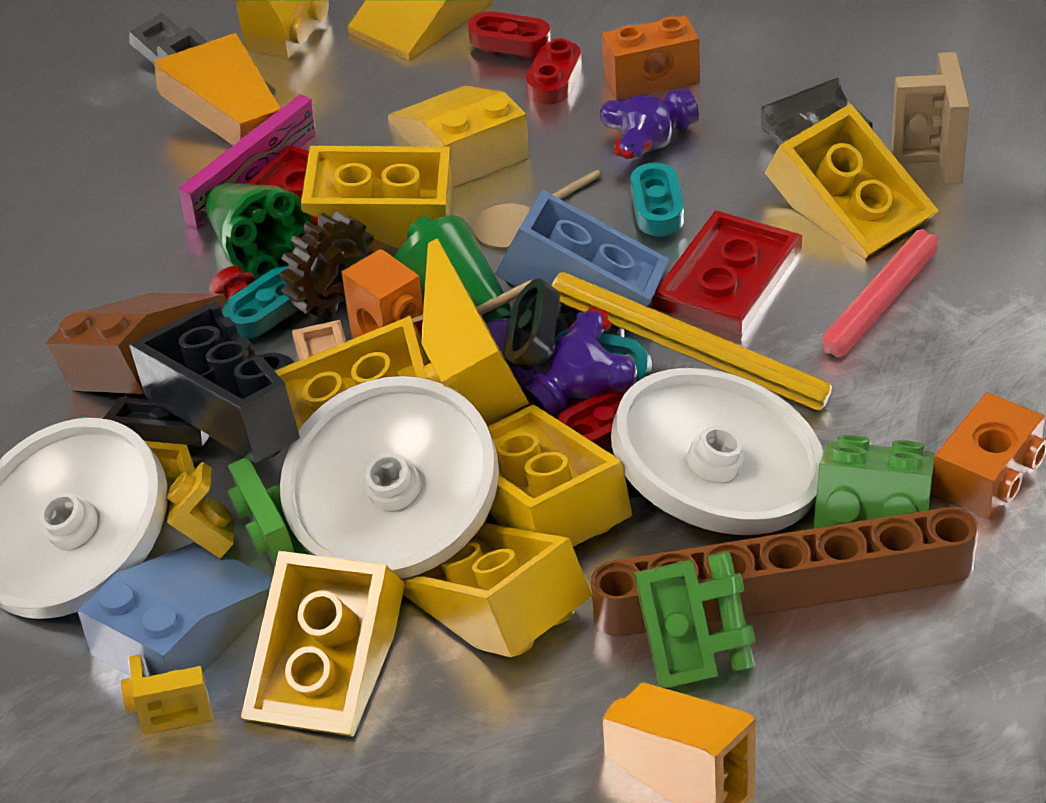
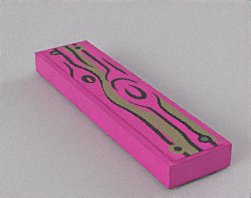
M301 94L181 185L179 187V194L185 224L198 229L209 221L205 202L208 193L214 187L225 183L247 184L288 144L301 148L315 137L316 127L312 99Z

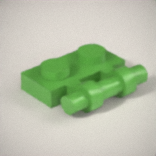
M730 551L708 556L712 578L704 581H697L694 563L691 560L633 573L658 687L669 688L717 677L718 672L713 653L725 650L729 652L732 670H743L755 666L751 644L756 642L752 624H746L739 594L745 589L741 573H735ZM717 598L723 629L709 633L702 601Z

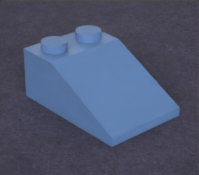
M542 189L519 227L494 275L505 280L507 285L513 289L537 278H541L552 285L560 272H566L648 306L669 259Z
M194 542L116 573L77 611L91 655L129 676V656L141 654L147 677L201 666L202 672H204L266 609L273 577L226 554L219 559Z

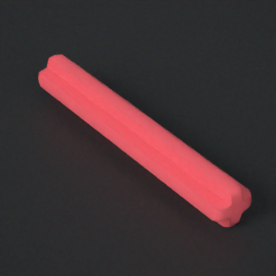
M924 229L916 231L822 335L824 342L822 349L826 354L832 353L836 358H841L850 351L938 251L936 246L938 238L934 233L928 234Z

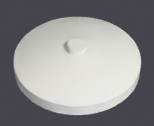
M677 368L656 372L636 382L624 394L611 429V443L614 456L622 461L626 478L654 505L689 524L727 534H765L784 529L796 523L811 509L816 500L819 463L824 453L818 437L808 422L790 404L768 389L747 379L721 371L702 368Z
M397 376L374 379L358 384L324 403L308 418L298 431L300 439L291 443L281 472L280 497L285 518L292 532L309 555L386 564L400 579H405L424 573L444 563L473 538L484 523L495 499L499 466L496 447L487 425L480 413L464 396L447 386L444 387L441 383L429 379Z
M79 418L63 421L27 437L0 459V608L17 616L35 619L55 618L78 612L77 610L112 576L141 564L146 559L159 536L164 522L168 500L166 498L168 493L167 481L163 467L156 454L132 429L118 422L102 418Z

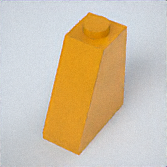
M236 33L154 61L156 87L159 94L231 145H235L281 109Z
M642 682L627 697L615 700L602 718L605 757L670 802L747 803L755 796L756 718L749 713Z

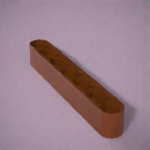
M955 507L940 508L609 561L597 567L591 575L593 621L597 629L613 637L646 633L633 573L691 560L694 563L697 581H704L712 578L708 556L726 551L731 552L735 573H741L745 590L739 594L745 617L956 583L965 580L973 572L978 538V522L972 514L963 509ZM717 598L702 601L706 622L722 621Z

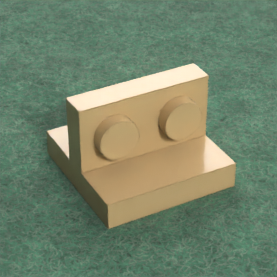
M956 52L937 53L936 75L895 77L891 153L899 163L939 161L944 184L963 183L970 106Z

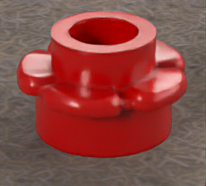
M229 266L214 276L210 283V292L212 294H224L226 300H228L254 282L255 277L250 272L244 273L238 266Z

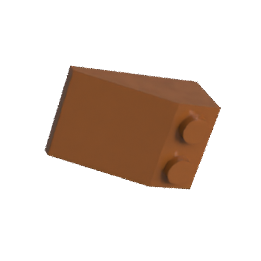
M149 293L72 313L60 322L59 329L45 344L71 390L145 394L129 344L213 301H216L222 308L227 300L224 294Z

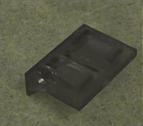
M838 77L762 106L761 129L780 146L782 143L814 125L806 118L807 116L816 124L849 105L850 102L842 91L840 79ZM857 110L859 114L864 118V120L868 123V125L872 128L873 123L867 117H865L859 110Z

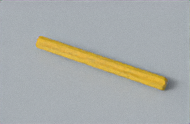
M560 272L551 285L559 291V302L581 312H586L591 307H595L598 310H606L608 320L616 327L725 373L747 379L805 407L821 411L830 398L832 386L827 381L576 276Z

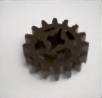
M336 211L332 217L321 213L317 226L307 221L304 224L305 234L301 238L297 236L291 238V242L295 246L293 253H286L282 256V259L289 263V266L279 273V278L287 283L281 291L291 299L289 303L307 314L309 312L317 318H321L324 311L332 316L335 315L338 303L340 302L347 306L342 271L376 252L368 247L373 242L374 236L365 231L367 226L340 211Z

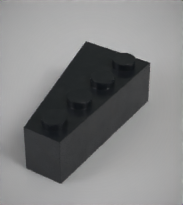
M216 301L129 344L146 398L254 463L275 457L281 452L282 448L300 439L285 383L262 356L255 354L253 345L246 336L241 338L235 323L229 316L226 318L223 316L221 307Z

